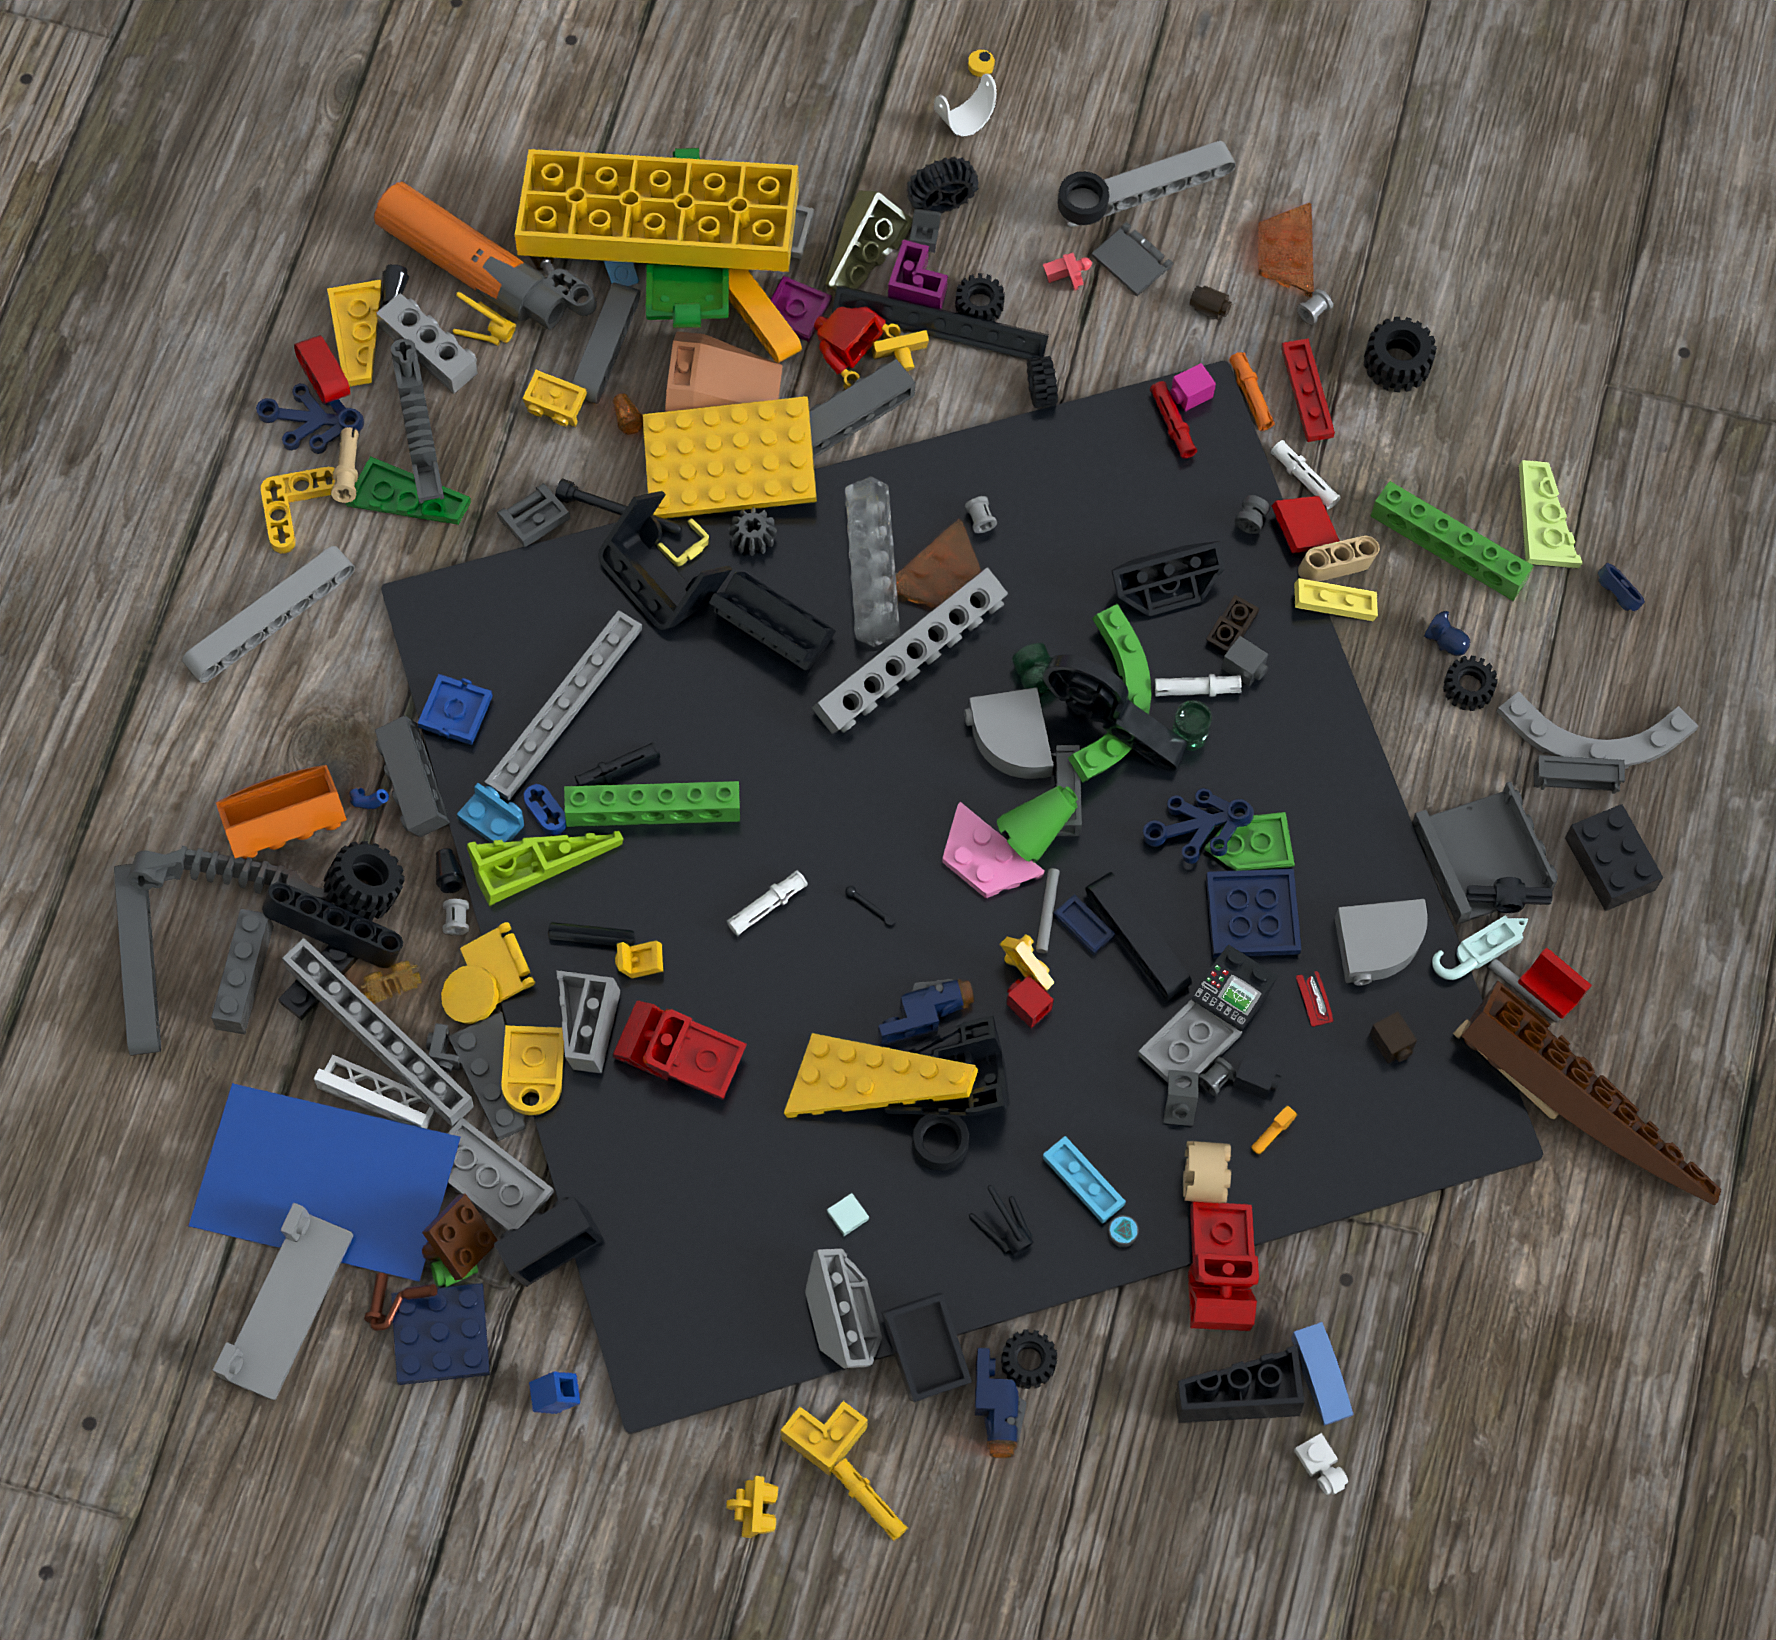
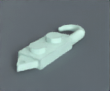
M1505 915L1462 941L1456 953L1461 964L1453 969L1442 967L1440 957L1443 955V951L1439 950L1432 959V966L1435 972L1440 977L1455 980L1475 968H1480L1521 943L1524 938L1522 933L1528 918H1507Z

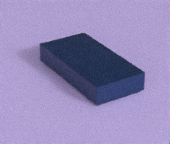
M1075 894L1053 913V917L1093 956L1115 937V933Z

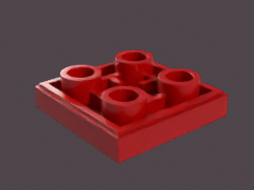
M1320 496L1276 500L1271 505L1292 553L1306 552L1314 547L1340 541Z

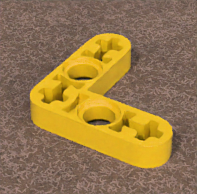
M322 467L272 476L262 482L261 496L271 547L275 552L285 554L293 550L296 545L289 503L331 495V489L335 485V480L333 479L334 467ZM327 477L332 478V484L327 485ZM313 479H317V488L314 486ZM304 480L309 483L308 488L304 491L294 489V485L298 481ZM272 487L277 488L278 501H273ZM275 510L286 512L285 517L281 520H273L270 516ZM278 529H283L286 538L285 543L280 544Z

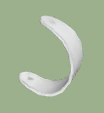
M983 74L974 94L954 110H950L948 101L944 96L938 95L934 101V110L955 134L963 137L972 135L986 124L994 110L997 95L995 81L990 74Z

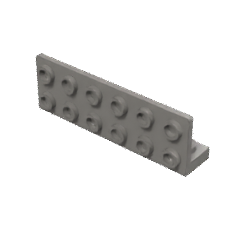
M293 1203L280 1230L286 1238L235 1344L232 1345L226 1342L213 1368V1371L219 1378L271 1400L277 1398L353 1238L351 1231L310 1215L305 1207Z

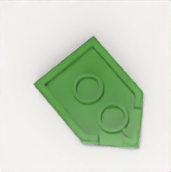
M1286 812L1254 815L1250 824L1236 829L1227 843V853L1223 856H1215L1234 871L1294 867L1295 863ZM1225 824L1222 825L1221 829L1214 837L1219 836ZM1209 841V843L1205 846L1204 849L1208 851L1210 854H1212L1210 850ZM1216 844L1214 847L1221 849L1224 845Z

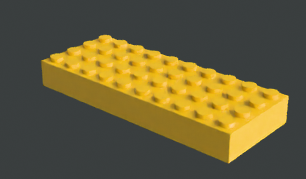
M529 149L515 229L517 254L520 256L789 272L799 190L798 165Z

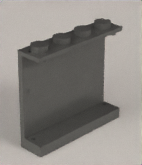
M1511 781L1506 783L1503 792L1429 816L1427 810L1415 813L1412 824L1421 847L1457 925L1497 911L1493 907V903L1468 902L1466 888L1469 885L1493 886L1494 882L1499 878L1516 877L1521 879L1522 883H1525V887L1550 888L1553 891L1557 883L1556 869L1553 865H1549L1545 857V846L1540 839H1537L1534 833L1533 820L1529 814H1525L1522 807L1521 794L1517 789L1514 790Z

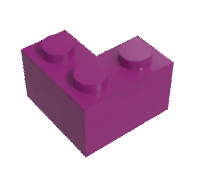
M907 240L902 241L888 284V297L942 309L947 293L948 275L926 270L929 246Z

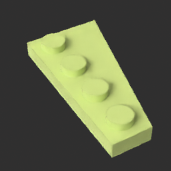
M1522 460L1519 464L1526 562L1536 565L1579 568L1583 563L1580 555L1576 554L1574 548L1575 539L1573 533L1568 530L1565 521L1567 515L1564 508L1560 506L1557 497L1559 492L1549 463Z

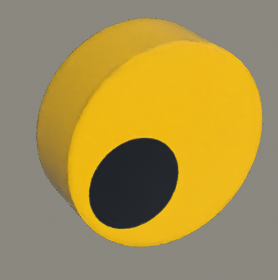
M986 50L974 51L968 59L969 71L977 77H982L983 74L987 73L991 74L994 70L995 62L993 55Z

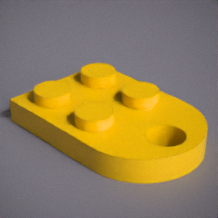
M505 1025L501 1086L504 1099L513 1110L525 1115H538L548 1111L557 1103L562 1091L564 1040L562 1028ZM535 1093L539 1096V1101L533 1106H528L522 1101L525 1094Z

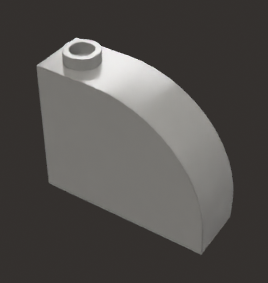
M1037 688L969 698V708L964 709L966 725H972L976 745L984 758L992 766L1003 773L1018 778L1038 779L1052 777L1053 760Z
M1425 899L1338 907L1334 919L1345 982H1354L1355 985H1366L1371 983L1372 980L1384 979L1400 972L1413 960L1427 929Z

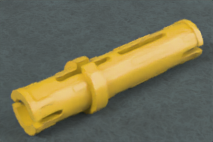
M846 1458L833 1468L831 1472L849 1491L848 1495L852 1499L855 1498L866 1509L893 1542L908 1529L869 1485L870 1481L867 1477L863 1478Z

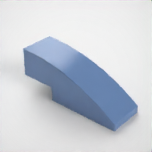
M1320 1322L1295 1331L1291 1340L1294 1346L1297 1345L1298 1357L1302 1364L1301 1371L1324 1426L1352 1416L1353 1412L1343 1377L1323 1323Z

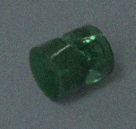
M1043 643L1028 645L1020 649L1012 657V663L1017 673L1023 676L1021 682L1024 688H1037L1038 695L1051 691L1043 679L1044 671L1051 659Z
M1192 700L1184 702L1176 710L1172 731L1186 741L1187 747L1185 750H1197L1206 743L1212 722L1210 709L1204 703Z

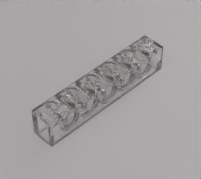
M870 476L845 487V506L847 509V532L851 563L850 578L853 590L854 631L856 639L875 647L899 637L900 627L889 486Z

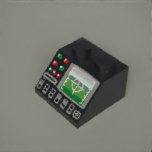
M1228 945L1214 962L1191 1000L1241 1032L1267 999L1278 975L1231 945Z

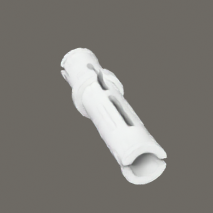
M1281 440L1272 448L1271 454L1287 468L1286 472L1297 477L1315 496H1320L1328 510L1338 503L1341 496L1330 488L1305 463L1306 459L1302 455L1298 456L1284 440Z
M1209 674L1208 677L1155 678L1156 697L1209 694L1210 697H1214L1216 694L1241 693L1242 688L1241 675L1215 677V674Z
M798 870L794 871V873L779 884L774 883L771 885L770 890L728 919V926L734 934L740 935V933L763 918L780 904L785 905L788 903V899L808 885L807 881Z

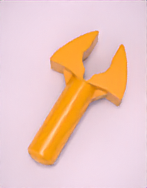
M1289 1106L1285 1107L1273 1119L1274 1122L1251 1146L1252 1150L1256 1154H1261L1282 1130L1288 1128L1298 1114Z

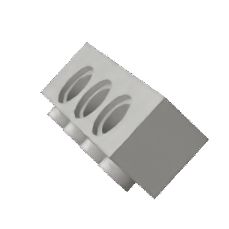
M399 293L376 312L379 327L394 341L399 339L413 341L416 347L418 362L452 393H456L478 374L477 358L472 351L467 348L464 350L450 332L447 331L445 333L440 329L437 321L431 315L426 316L422 313L420 307L413 299H407ZM409 323H414L413 326H405ZM427 340H434L431 343H424ZM445 357H453L452 359H449V360H444V359H443V358H445Z

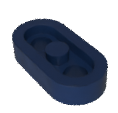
M1606 563L1598 571L1599 583L1606 590L1614 593L1617 597V603L1624 610L1637 611L1645 603L1639 591L1615 566Z

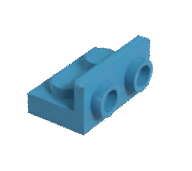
M477 783L474 786L475 794L457 813V818L490 843H493L494 840L511 842L524 827L522 810L514 803L509 802L507 804L500 799V795L492 787H484Z

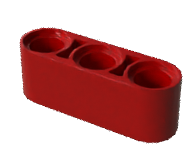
M321 335L294 344L298 362L323 404L351 394L345 374Z

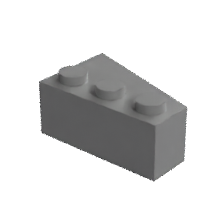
M557 970L565 1057L573 1070L602 1073L621 990L614 978Z

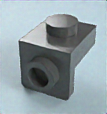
M915 209L909 241L929 246V252L935 253L941 214L939 212Z
M436 1023L434 1033L429 1032L427 1037L426 1050H430L428 1056L447 1073L452 1070L459 1071L461 1067L459 1056L446 1054L449 1042L448 1036H450L448 1025Z

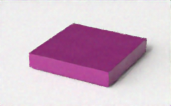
M783 276L770 300L798 338L809 342L815 332V320L819 316H824L832 301V296Z

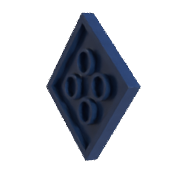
M1294 869L1214 871L1206 873L1213 957H1219L1228 945H1231L1246 956L1296 955L1301 953Z
M483 1283L437 1288V1295L433 1297L409 1300L403 1298L393 1319L398 1385L490 1375ZM399 1292L391 1293L392 1304Z

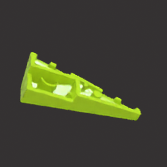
M615 831L613 834L608 835L587 833L581 837H568V835L523 838L522 841L503 842V840H494L493 843L486 844L470 842L467 843V849L476 881L490 906L622 845L623 837L620 831Z

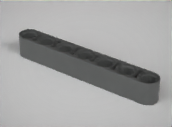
M132 864L114 866L127 1045L130 1056L161 1052V1037L149 890H140L130 885L128 875Z

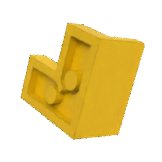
M844 1401L825 1424L799 1406L781 1429V1439L830 1476L833 1468L842 1461L867 1429L868 1419Z

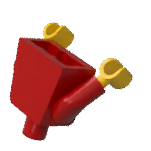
M839 307L829 318L819 316L814 323V329L817 331L820 341L819 349L826 363L837 375L841 374L844 378L843 387L845 390L852 386L847 380L853 379L856 381L860 378L858 373L848 371L846 368H853L883 332V340L894 337L890 334L898 337L901 332L898 325H886V320L868 307L852 309Z

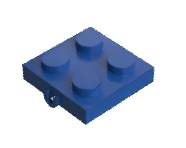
M438 674L419 718L418 728L472 745L493 697L492 691L472 685V682L465 678L459 681Z

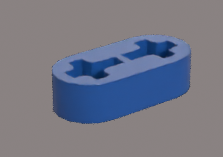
M540 784L529 786L524 793V803L527 810L546 834L558 835L562 833L566 827V819L560 805L546 787ZM533 795L542 796L543 807L537 801L532 802ZM548 812L554 819L558 818L557 825L548 822Z

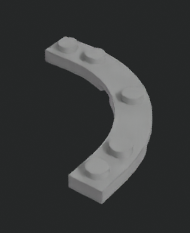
M1519 691L1497 709V713L1516 733L1542 753L1546 751L1553 756L1624 760L1625 769L1631 765L1651 762L1665 755L1698 728V725L1678 706L1657 724L1639 734L1621 739H1593L1573 734L1555 725L1544 717Z

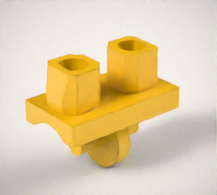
M754 1476L753 1480H747L745 1482V1489H736V1499H730L726 1502V1508L735 1511L734 1521H743L742 1537L752 1538L757 1534H768L775 1531L776 1528L775 1515L762 1513L763 1503H776L778 1486L764 1482V1477Z

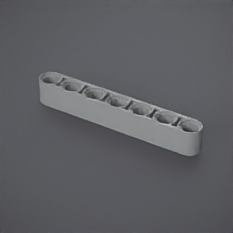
M1217 141L1104 179L1109 187L1110 197L1106 214L1103 217L1223 177L1235 169L1236 163L1225 142ZM1079 188L1068 194V200L1076 207L1091 208L1099 203V196L1092 190ZM1065 219L1066 222H1067V224H1068V226H1070V227L1079 226V225L1074 224V223H1071V222H1069L1067 219Z
M337 546L326 549L188 650L183 656L182 662L201 683L208 682L346 581L353 574L355 566Z

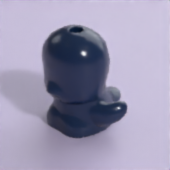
M1442 611L1433 618L1424 637L1437 641L1440 651L1445 650L1453 656H1462L1470 647V638L1461 629L1452 627L1448 619L1449 612Z

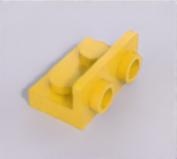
M535 370L522 399L527 411L538 417L546 415L551 417L553 422L567 427L568 424L576 427L578 423L576 416L587 395V390Z

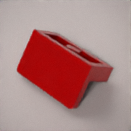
M1548 948L1540 953L1533 965L1518 980V983L1561 1019L1583 999L1592 986Z

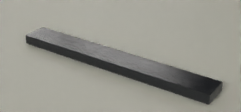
M841 285L837 286L832 309L833 313L839 307L851 309L868 307L886 320V325L896 324L900 329L915 333L927 330L928 336L1025 359L1044 357L1049 334Z

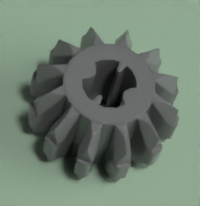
M754 507L751 509V513H747L742 509L740 517L733 516L732 525L729 527L732 545L739 546L740 553L749 550L750 555L753 556L755 550H759L764 554L766 551L765 546L772 547L774 544L773 538L777 535V529L773 527V517L767 518L765 510L757 514Z

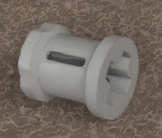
M1316 289L1312 294L1313 296L1307 302H1302L1297 306L1299 316L1308 324H1314L1317 321V317L1324 310L1328 311L1333 307L1330 296L1323 290Z
M985 496L971 499L965 504L966 511L970 513L973 520L972 528L975 533L990 531L997 525V520L995 517H992L988 507L989 501Z
M463 899L444 901L443 909L446 910V924L443 925V932L450 935H464L469 932V925L466 924V910L469 909V902Z

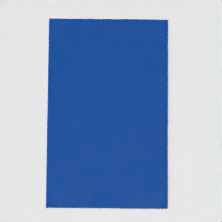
M232 1083L188 1226L281 1248L286 1237L280 1230L293 1203L305 1207L310 1215L353 1233V1238L341 1263L420 1281L426 1261L422 1255V1247L428 1242L422 1232L439 1215L461 1137Z

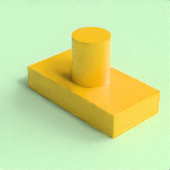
M927 330L873 342L871 349L873 358L879 359L894 355L895 359L900 362L906 371L914 369L910 351L927 348L929 342Z

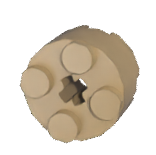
M1187 1141L1185 1157H1188V1159H1186L1185 1171H1183L1184 1201L1227 1202V1191L1230 1188L1231 1170H1227V1162L1230 1161L1231 1155L1230 1144Z

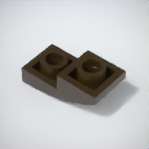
M1234 595L1223 615H1220L1206 641L1228 652L1239 636H1244L1258 614L1259 608Z

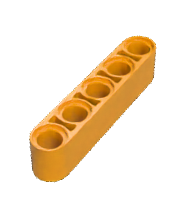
M729 268V301L773 360L779 363L802 351V345L798 336L748 269Z

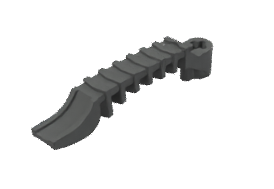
M399 339L391 345V354L419 503L436 498L441 500L444 499L416 347L414 342L409 339Z
M182 846L180 850L168 854L139 851L135 855L128 875L130 885L140 890H149L152 887L161 888L164 881L180 880L184 869L190 870L192 880H197L199 873L205 872L208 882H213L217 874L223 875L224 884L229 885L232 877L238 878L239 886L244 889L248 881H253L254 891L258 894L261 893L264 884L271 886L276 882H282L329 902L326 897L328 892H324L322 888L309 885L300 878L297 871L285 869L284 865L274 866L270 865L268 861H263V863L253 861L250 857H247V859H235L234 854L227 856L219 854L218 851L213 853L204 852L200 848L190 850L187 849V846Z

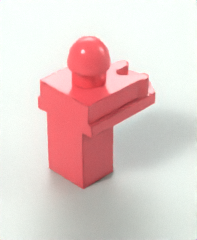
M1074 253L1063 255V258L1043 264L1048 283L1069 276L1073 289L1076 291L1078 286L1083 285L1080 271L1090 269L1092 261L1086 257L1076 261Z

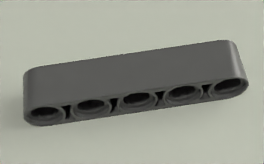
M615 282L610 287L572 384L587 390V395L584 399L586 401L598 404L638 307L641 295L639 289Z

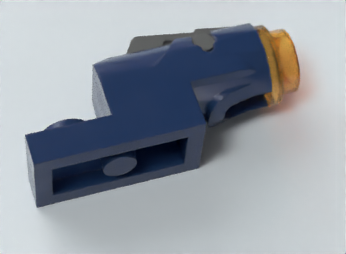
M944 979L915 983L912 992L901 996L900 1007L903 1019L892 1017L879 1025L878 1036L881 1045L938 1031L939 1019L937 1015L943 1017L956 1010L967 1008L968 1004L974 1003L973 991L969 980Z
M978 1348L976 1354L975 1415L987 1416L984 1417L987 1431V1449L990 1450L989 1456L994 1458L1014 1457V1450H1017V1442L1020 1439L1026 1401L1019 1397L1014 1380L989 1378V1376L995 1377V1358H990V1348Z

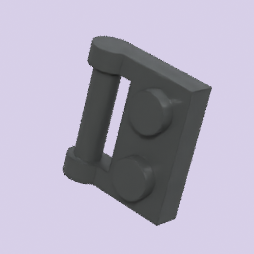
M544 483L536 487L535 492L508 509L503 508L497 512V516L502 524L507 526L524 547L571 519L569 511ZM541 500H543L541 503H539V504H537L536 506H534L533 508L529 509L530 507H532V506L535 505L536 503H538V502H540ZM529 509L528 511L514 519V517Z

